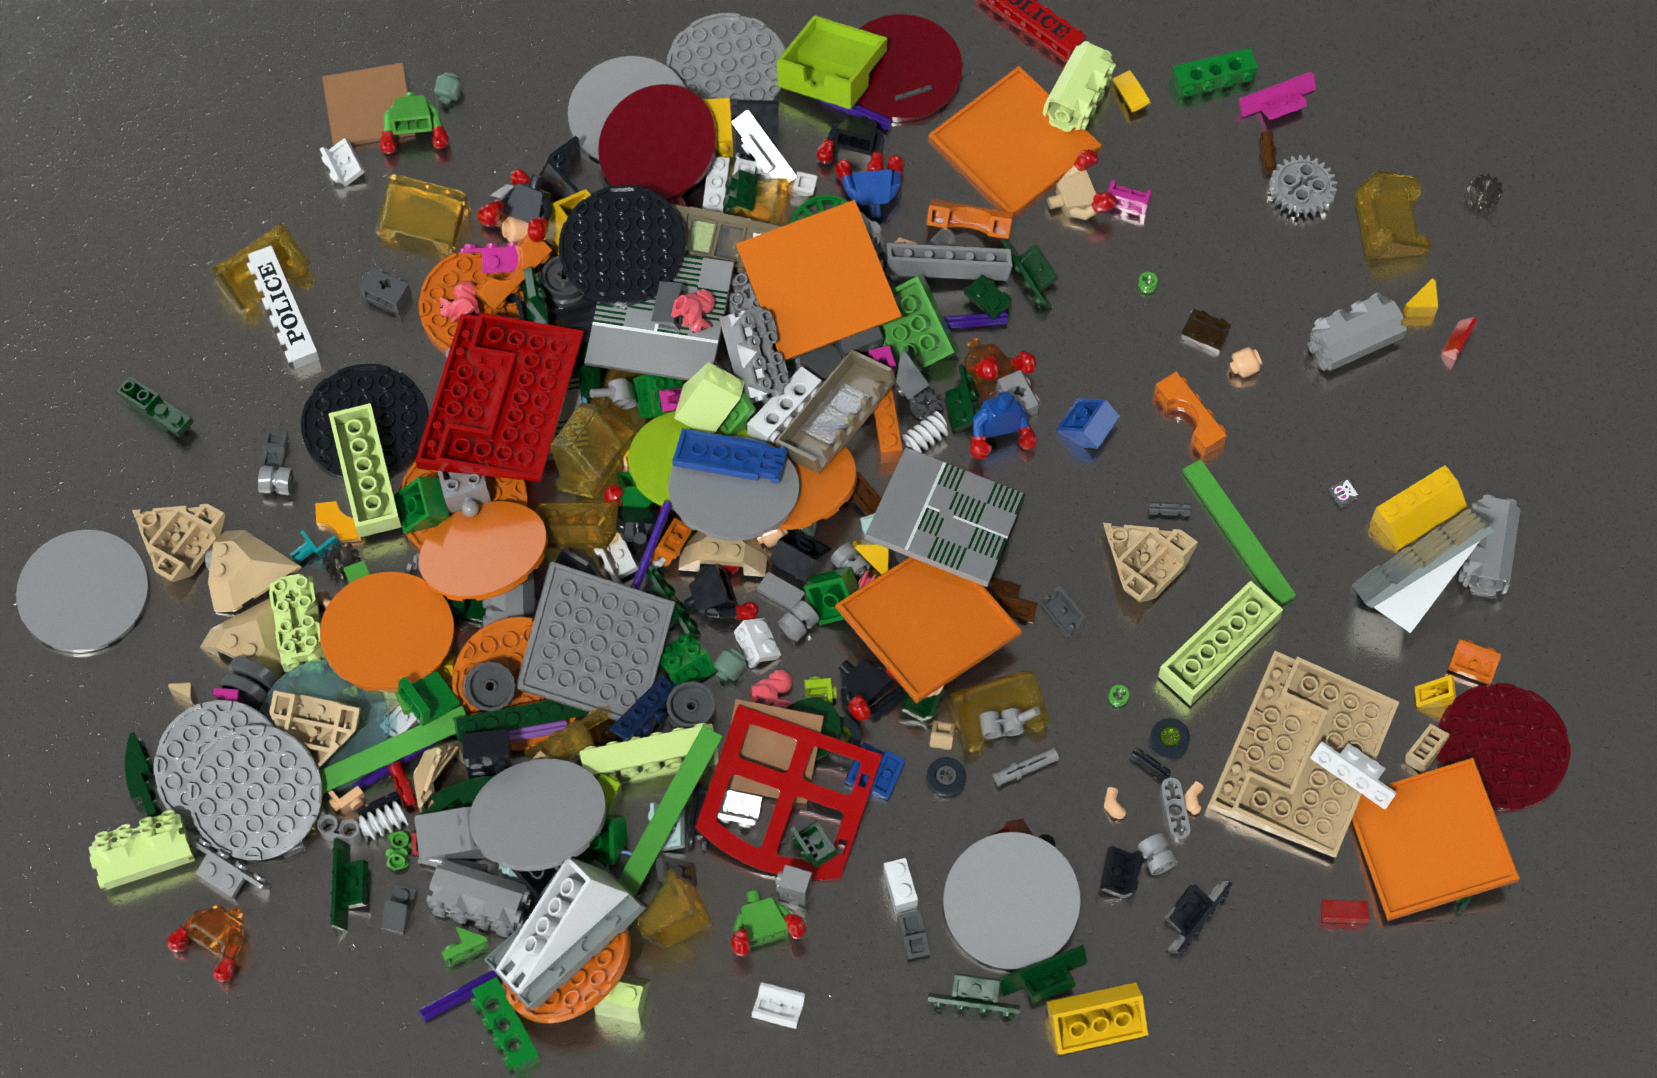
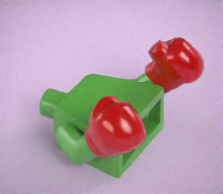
M414 92L406 93L405 97H397L394 105L384 114V131H382L379 144L381 151L390 155L396 152L397 142L394 140V135L433 131V146L438 150L444 149L449 144V137L442 125L439 110L432 103L426 102L425 96H417Z
M752 890L746 894L749 904L742 906V913L736 916L731 948L736 955L745 956L750 953V947L788 936V931L793 939H799L806 933L805 921L801 916L793 914L780 902H774L772 897L762 900L759 890Z

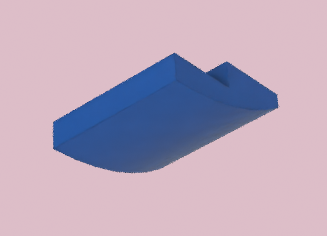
M863 742L860 745L861 748L882 755L869 794L888 799L905 759L887 750L883 752ZM853 761L844 783L850 786H854L860 769L858 761ZM861 774L858 786L865 788L869 775Z

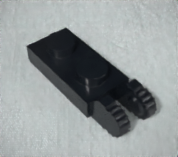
M695 786L688 826L687 848H693L695 844V832H699L695 826L709 788ZM703 836L701 850H707L708 840Z

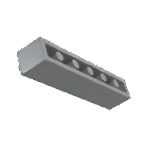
M887 243L883 257L884 274L894 276L976 280L983 275L987 279L1007 281L1012 268L1010 249Z

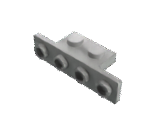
M204 838L191 839L189 842L207 854L195 874L228 896L235 897L245 879L261 890H269L271 887L266 882L267 878L256 872L254 874L247 870L249 867L240 861L234 862L229 858V854L223 853L220 849L217 851Z

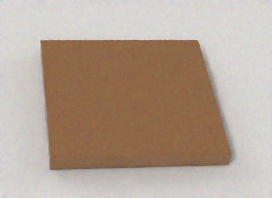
M403 63L322 76L333 146L344 138L349 140L352 146L380 141L382 131H384L385 112L394 105L397 97H405L406 93H408ZM415 133L397 134L394 135V139L415 135Z
M739 699L735 700L732 720L737 706L740 705L821 733L824 716ZM750 725L747 728L739 751V757L786 773L797 742L792 738ZM818 747L812 748L803 773V779L810 783ZM737 775L730 777L727 789L777 799L779 797L777 789ZM800 797L794 799V802L807 804L806 799Z

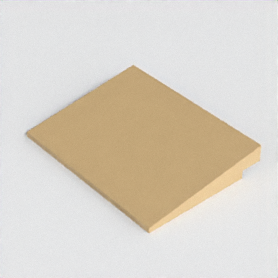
M1274 651L1207 808L1335 858L1362 794L1310 759V757L1322 741L1340 754L1349 743L1376 761L1399 701L1302 658L1296 657V659Z

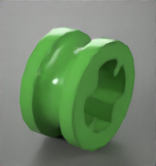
M1144 272L1139 277L1138 286L1143 292H1153L1157 287L1158 278L1152 272ZM1146 279L1151 280L1150 285H1146Z
M1115 685L1111 688L1108 699L1114 706H1123L1127 703L1129 691L1123 685ZM1116 691L1124 694L1121 700H1118V697H1114Z

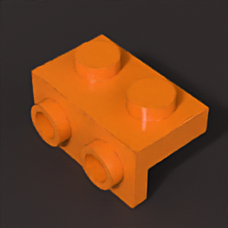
M1460 639L1448 670L1490 685L1501 654L1492 648L1478 646L1473 641Z

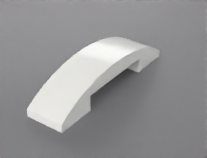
M741 158L736 159L733 175L741 169L758 176L757 189L783 195L813 196L817 180L816 175L797 171V177L780 189L768 172L765 173L764 170L761 172L754 161Z

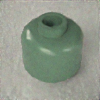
M445 72L437 77L434 95L439 98V102L450 104L459 100L462 89V82L459 80V76Z
M733 648L723 650L714 663L715 669L718 670L716 675L726 682L728 679L737 680L747 666L744 661L746 657Z

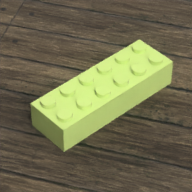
M371 403L328 413L359 538L400 528L401 523Z
M1250 581L1160 667L1158 677L1191 706L1280 620L1283 609Z
M699 723L693 728L685 729L680 727L669 733L656 732L645 738L632 737L628 742L619 743L618 741H613L602 747L589 746L579 751L582 767L589 771L597 780L602 773L606 776L612 775L616 777L620 784L677 773L702 726L712 731L713 726L712 724ZM717 748L707 766L718 763Z

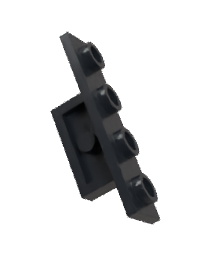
M1219 881L1209 896L1195 883L1188 886L1165 916V919L1180 933L1167 950L1170 954H1180L1187 950L1190 945L1189 941L1202 930V924L1205 920L1215 913L1217 904L1228 896V890L1233 885L1230 881Z

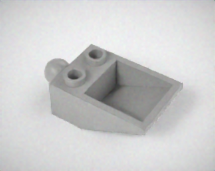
M438 471L449 514L462 510L466 517H474L479 511L478 504L491 502L485 476Z
M471 807L422 814L414 817L420 860L485 858L474 842L470 831L469 816Z

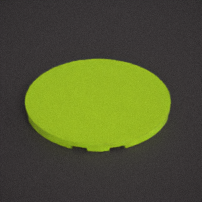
M676 411L668 412L648 422L636 434L629 449V471L636 483V487L648 499L660 506H663L665 500L670 502L668 483L673 468L672 460L682 428L695 430L674 419ZM720 426L714 433L726 436ZM746 429L733 435L751 437L747 434Z

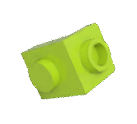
M811 677L809 680H804L805 696L827 695L828 703L833 706V699H837L836 685L832 686L831 678Z

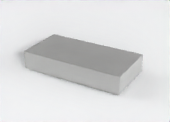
M770 572L765 575L757 587L758 593L790 611L799 600H803L805 597V592Z

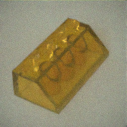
M540 502L534 511L543 521L547 531L548 546L546 549H604L609 546L616 536L617 502Z

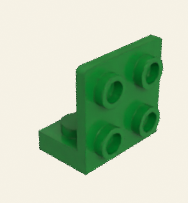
M649 374L633 378L640 420L668 413L662 412L659 391L683 388L684 380Z
M685 634L663 647L659 664L676 685L691 681L699 682L716 672L708 651L694 637Z
M437 671L412 683L406 676L398 680V694L422 727L460 706L459 700Z

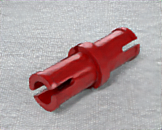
M402 762L389 765L388 769L394 779L395 790H398L404 807L408 808L416 805L417 799L411 787L412 782L411 779H408Z

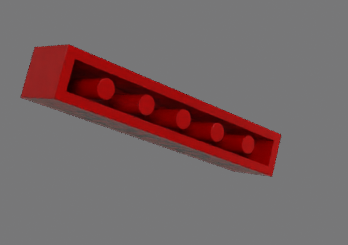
M982 0L1066 61L1069 60L1076 46L1086 41V36L1080 29H1075L1067 20L1060 18L1049 7H1044L1037 0Z

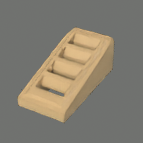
M1430 723L1406 754V764L1421 773H1425L1450 737V734ZM1432 734L1440 740L1437 741L1431 738L1429 735ZM1425 741L1433 745L1434 747L1432 748L1431 746L1425 744ZM1422 749L1423 751H1425V752H1427V753H1429V754L1426 755L1425 753H1423V752H1421V751H1419V750Z

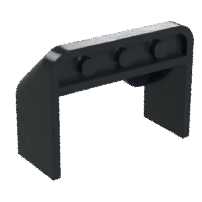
M574 136L552 152L538 174L544 177L541 189L551 193L552 203L580 192L561 172L569 163L581 155L579 138L577 136Z

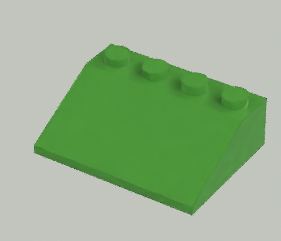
M916 276L891 289L902 317L879 326L883 337V347L889 345L896 364V375L898 373L901 351L906 345H908L924 369L960 352L924 276Z

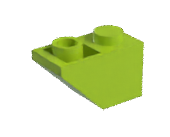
M601 773L597 781L602 787L605 796L606 814L613 815L623 800L621 784L616 777L612 775L606 776Z

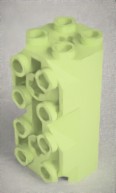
M1087 41L1076 46L1044 105L1042 114L1045 117L1048 115L1050 118L1048 122L1051 126L1065 132L1071 131L1072 128L1086 130L1090 120L1088 118L1094 115L1097 108L1096 103L1098 101L1101 102L1105 93L1104 89L1109 87L1113 78L1111 75L1115 70L1116 64L1111 59L1112 54L1110 51L1097 47Z
M301 574L280 577L269 585V595L275 619L277 647L283 670L289 672V675L292 677H297L311 671L314 673L322 672L325 670L324 665L328 662L324 656L320 641L321 616L314 578L308 576L307 579Z
M167 810L159 816L141 819L139 821L140 826L136 829L131 828L130 824H124L116 830L110 832L103 831L96 834V840L89 847L91 854L89 857L93 869H97V880L100 888L106 887L108 890L195 861L193 848L189 847L190 838L181 815L175 814L174 810Z

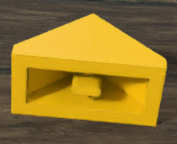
M1433 278L1405 305L1402 313L1404 317H1435L1438 309L1436 281Z
M855 540L852 543L855 549L881 575L888 571V548L868 540Z
M1448 675L1415 686L1417 708H1447L1451 705L1456 697L1454 676Z

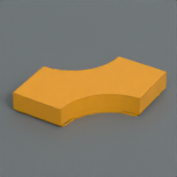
M337 501L315 503L317 526L332 529L338 535L341 543L362 541V537L359 538L354 519L340 511Z

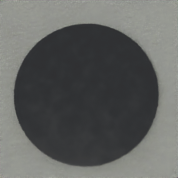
M635 185L606 187L595 191L594 194L586 199H582L571 210V214L563 224L559 238L561 264L572 285L589 299L611 306H630L656 297L660 281H674L682 267L686 253L684 227L672 205L661 195H657L647 188Z
M380 364L348 366L338 370L337 373L329 378L323 379L313 389V393L304 405L301 416L303 441L312 459L326 472L344 479L328 413L371 403L389 476L408 466L417 457L429 418L425 397L412 379L404 373Z

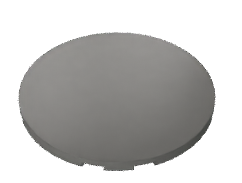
M719 13L700 18L692 22L683 32H680L673 41L667 55L666 66L678 75L686 89L692 91L701 99L730 98L731 120H735L737 118V100L775 101L780 95L783 88L778 87L777 60L784 53L785 47L778 35L760 20L753 17L740 16L738 13Z
M624 56L605 61L587 72L571 94L568 105V122L573 137L577 136L579 138L580 148L588 156L599 160L598 144L601 130L607 117L619 102L631 93L647 86L671 84L685 88V85L673 70L659 61L650 58Z
M730 436V437H736V438H742V439H748V440H753V441L764 442V441H761V440H759V439H755V438H751V437ZM787 456L784 465H782L783 470L778 484L772 483L770 479L758 478V481L673 466L669 477L668 492L673 510L688 527L703 532L711 538L739 541L760 537L771 529H777L787 520V517L794 511L798 502L799 478L794 465Z
M99 530L72 531L46 542L26 562L17 584V607L24 624L40 642L63 652H92L108 647V644L119 638L122 639L132 630L134 624L145 610L149 596V579L140 556L123 539Z
M214 700L197 704L177 716L160 738L156 756L154 757V775L157 791L167 810H174L175 814H180L185 826L198 831L192 820L189 801L187 800V787L195 760L209 742L230 729L245 725L275 727L264 714L255 708L228 700Z
M245 725L230 729L209 742L193 764L187 787V800L189 801L192 820L204 839L211 843L214 848L220 849L227 855L251 861L280 856L302 842L318 818L323 796L319 768L305 745L284 730L267 725Z
M559 759L526 761L505 769L484 785L471 807L469 816L470 831L481 853L492 862H497L504 865L505 868L519 871L549 869L563 864V861L573 856L577 857L590 846L589 843L595 836L599 835L604 825L606 801L602 787L597 779L583 767Z
M1018 832L994 834L977 841L966 849L956 860L949 872L943 896L945 918L958 944L976 960L995 968L1007 970L1022 969L1058 953L1068 942L1075 929L1081 905L1076 875L1062 853L1041 838Z

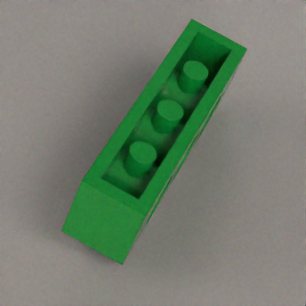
M1251 48L1173 66L1171 78L1178 97L1192 96L1198 92H1209L1215 88L1232 86L1235 83L1250 82L1256 79L1258 66Z
M497 977L472 989L474 997L471 1001L477 1011L482 1010L485 1017L481 1019L486 1029H492L495 1037L492 1040L498 1050L503 1049L506 1055L503 1057V1060L508 1070L513 1068L515 1073L518 1074L541 1061L539 1054L513 1006L506 998V993ZM498 1003L500 1006L496 1011H489V1005ZM504 1022L510 1024L509 1029L505 1031L498 1029L499 1025ZM519 1042L521 1046L518 1050L512 1051L509 1049L510 1044Z

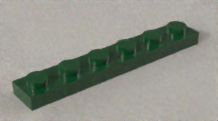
M546 699L504 707L495 711H484L453 717L456 738L457 740H462V734L497 730L509 731L585 716L587 712Z

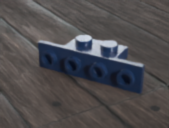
M661 676L610 727L609 731L627 742L632 737H649L654 727L665 720L668 696L674 687L678 685Z

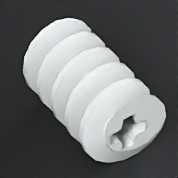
M935 411L933 415L927 417V420H922L920 425H915L913 430H908L907 435H901L902 442L907 448L922 453L920 447L924 450L929 449L927 442L932 446L935 445L934 437L941 441L940 433L945 436L949 435L947 423L943 416Z
M396 801L392 802L393 809L388 805H384V813L379 808L376 809V816L368 812L367 820L362 815L359 816L358 824L366 843H368V836L376 840L377 832L382 837L385 836V829L393 833V825L399 830L402 829V821L409 826L401 806Z

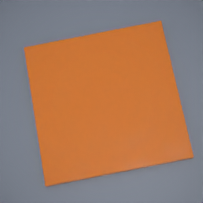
M1020 66L1016 67L928 134V139L1002 211L1014 213L1013 217L1058 183L1067 171L1074 166V162L1080 152L1086 149L1098 152L1102 149V144L1087 130L1072 128L1071 131L1065 132L1051 126L1048 122L1050 119L1048 115L1045 117L1042 114L1049 94Z
M855 200L736 243L737 251L759 306L763 307V310H768L774 318L778 333L777 341L774 344L777 352L782 354L785 361L902 317Z
M911 557L836 604L838 612L916 703L1022 634L1021 628L983 585Z
M1474 758L1385 784L1397 792L1386 809H1383L1363 794L1361 795L1351 821L1387 921L1520 881Z

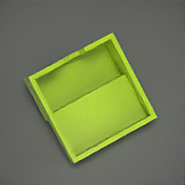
M814 15L777 60L778 87L851 109L869 87V73L887 51V38Z

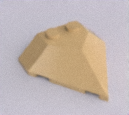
M200 504L199 507L190 508L187 506L153 508L152 511L132 510L155 572L171 582L195 574L205 561L207 551L213 549V542L221 535L225 519L224 512L209 504Z
M1103 523L1123 590L1139 602L1156 599L1185 569L1198 545L1195 539L1179 529L1165 531L1159 530L1156 527L1124 525V527L1112 526L1111 523Z
M246 530L224 531L213 542L208 578L214 611L216 613L236 612L243 607L242 604L252 598L256 599L270 590L269 585L278 578L287 576L293 571L297 572L302 567Z
M698 531L681 548L679 570L699 572L701 563L743 567L744 575L765 577L767 554L757 538L739 541L720 540L708 537L705 533Z
M270 598L211 628L200 646L201 649L218 657L223 653L232 658L243 657L261 664L275 674L277 677L276 684L285 672L281 665L280 653L277 647L276 626Z
M274 690L269 713L278 729L293 735L305 745L315 759L318 768H320L357 730L361 708L308 695Z
M462 740L441 741L424 751L413 776L420 813L434 804L430 797L436 793L433 782L451 758L455 757L464 763Z

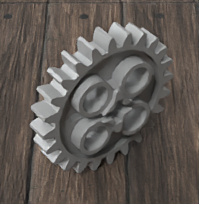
M1299 155L1298 160L1291 156L1290 162L1284 159L1282 165L1277 164V169L1272 172L1269 182V191H1272L1271 198H1276L1275 205L1282 204L1281 210L1288 208L1289 215L1293 211L1296 212V217L1303 213L1305 218H1307L1309 212L1313 216L1316 215L1317 211L1322 214L1324 207L1328 209L1330 202L1333 203L1337 192V181H1334L1335 174H1330L1331 168L1324 169L1325 162L1318 164V158L1310 161V155H1308L1306 160H1303L1302 155Z

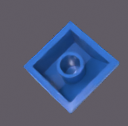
M1077 398L1056 431L1083 448L1098 449L1120 416L1106 399Z

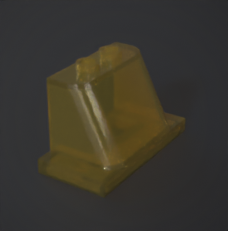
M581 402L550 445L561 476L556 483L557 490L595 498L629 450L634 434L614 430L594 405Z
M672 868L664 872L667 881L637 919L642 937L645 940L648 939L651 944L654 943L662 950L703 929L708 931L714 928L697 888Z

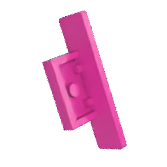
M1308 72L1240 98L1241 115L1245 117L1262 111L1272 120L1306 107L1307 102L1302 95L1316 89L1314 73Z
M498 243L485 244L486 248H477V244H465V249H460L461 253H482L483 273L513 272L518 264V252L515 247L518 243H506L507 247H498Z

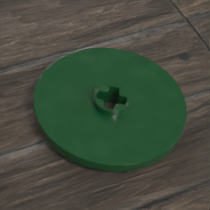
M806 698L793 703L787 708L824 716L821 734L840 739L842 731L840 716L836 709L827 701L818 698ZM817 748L815 761L825 757L830 752Z

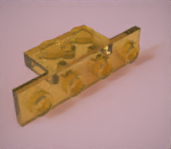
M602 709L592 710L587 714V717L571 722L562 731L551 733L549 738L542 742L532 744L530 749L524 752L525 756L532 759L541 750L544 754L549 753L551 759L566 761L579 754V751L584 750L586 747L595 745L589 729L610 718V716Z

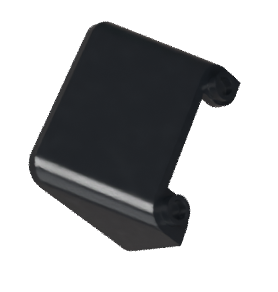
M516 295L515 299L520 320L527 321L524 301H522L520 295ZM586 296L587 303L548 312L550 325L584 331L581 344L589 342L597 305L596 301Z

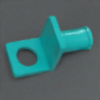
M302 530L300 533L305 538V543L290 553V555L299 565L312 553L317 554L321 559L325 558L342 543L335 536H332L317 548L311 538ZM334 543L330 548L326 549L327 546Z

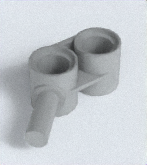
M625 378L610 381L608 388L590 390L591 398L609 397L612 399L613 405H619L621 410L630 409L638 405L634 386Z
M1033 707L1021 713V710L1018 708H1010L1002 711L1001 717H999V713L996 711L984 712L979 715L982 737L984 739H995L1003 736L1020 735L1024 732L1023 725L1025 721L1038 716L1040 709Z
M321 806L317 826L325 840L334 841L335 838H339L350 845H356L361 841L362 832L355 820L336 819L333 815L326 814ZM329 824L334 825L332 830H324L325 826ZM349 829L356 830L351 836L345 835Z

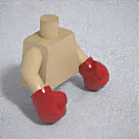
M1086 149L1080 152L1074 162V166L1059 180L1056 186V196L1047 198L1051 210L1061 207L1066 217L1087 220L1095 214L1110 211L1116 206L1117 201L1113 194L1108 192L1096 194L1086 171L1088 167L1098 163L1099 158L1095 151Z

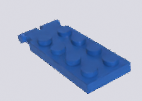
M682 428L672 464L675 467L758 481V478L770 479L772 483L778 484L788 448L786 446H780V448L769 447L765 442Z

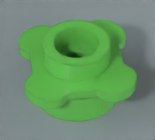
M405 830L391 833L388 837L391 841L390 848L394 850L405 848L408 852L411 851L410 832Z
M388 848L385 852V855L388 857L387 867L394 870L406 868L409 865L406 859L407 849L400 848L394 850Z

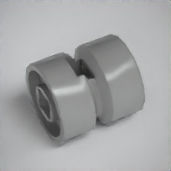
M262 465L260 467L258 476L259 493L272 494L276 491L280 495H291L294 485L293 468L279 467L276 470L275 466Z
M847 542L839 547L830 559L837 569L850 566L856 581L860 580L864 572L871 568V564L862 555H859L852 542Z
M799 600L791 608V613H786L778 621V625L790 639L797 642L806 634V628L811 629L819 621V617L811 606Z
M1163 833L1155 834L1138 845L1139 851L1142 852V857L1148 859L1146 865L1152 875L1162 874L1178 863L1173 851L1168 850L1169 843Z

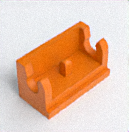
M674 517L655 549L651 560L656 562L659 557H663L666 560L664 566H668L672 559L677 557L693 529Z

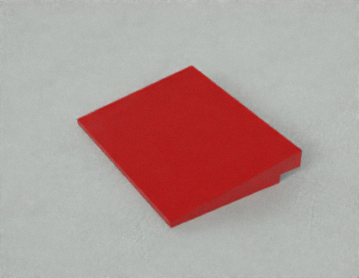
M461 313L415 460L417 468L541 482L584 331L480 313V316Z

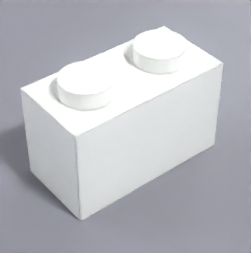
M906 858L884 863L883 873L895 914L916 909L918 898Z

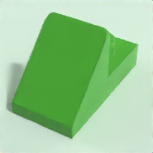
M746 393L741 394L737 404L720 425L726 436H733L746 429L747 423L753 418L752 414L756 409Z
M456 927L462 943H453L447 946L441 953L446 965L450 966L489 948L486 937Z

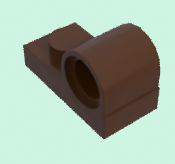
M857 472L856 486L848 502H855L862 512L868 516L876 512L882 498L860 472Z

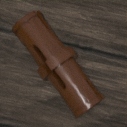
M1263 131L1260 133L1262 145L1260 155L1263 157L1264 172L1272 173L1273 170L1277 169L1275 159L1277 149L1274 147L1273 132Z

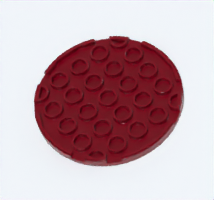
M909 14L883 16L859 28L886 37L887 51L870 71L869 87L856 103L891 118L892 121L908 122L920 120L937 113L940 108L953 99L962 79V57L956 42L945 29L929 19ZM931 85L933 88L932 90L895 101L896 95L905 94L919 88L923 89V87Z
M651 85L631 93L611 111L600 133L598 156L605 177L612 186L635 185L644 187L657 195H661L666 200H673L684 195L687 190L694 185L696 186L703 179L714 160L718 139L717 126L712 112L699 96L677 85Z
M1507 683L1480 685L1471 688L1454 699L1453 703L1443 713L1438 724V728L1450 734V737L1437 755L1440 768L1474 758L1493 810L1517 811L1535 806L1547 799L1558 788L1565 777L1571 754L1567 729L1556 710L1545 699L1530 690L1527 691Z

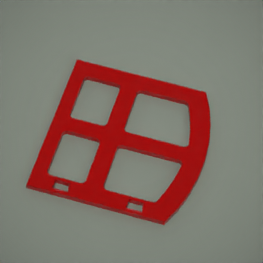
M738 705L695 828L726 854L761 871L778 875L779 871L783 872L785 865L812 872V880L841 878L882 755ZM754 725L796 740L797 745L786 773L739 757V751L748 726ZM813 747L824 749L860 763V769L850 795L833 791L803 779V773ZM861 774L869 775L865 788L858 786ZM732 775L740 776L779 791V797L760 848H756L743 841L716 820ZM797 797L843 813V819L833 845L836 849L839 839L847 841L843 854L838 852L837 856L816 869L811 861L806 863L804 859L783 857L777 854L794 799Z

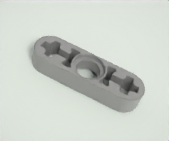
M1167 778L1162 782L1160 792L1169 835L1175 842H1184L1189 837L1190 824L1182 786L1176 778ZM1168 785L1176 788L1173 794L1174 799H1171L1170 790H1166ZM1171 805H1178L1182 812L1179 815H1173L1170 813L1169 807ZM1180 820V828L1181 830H1185L1183 832V835H1179L1178 832H1174L1177 828L1176 821Z

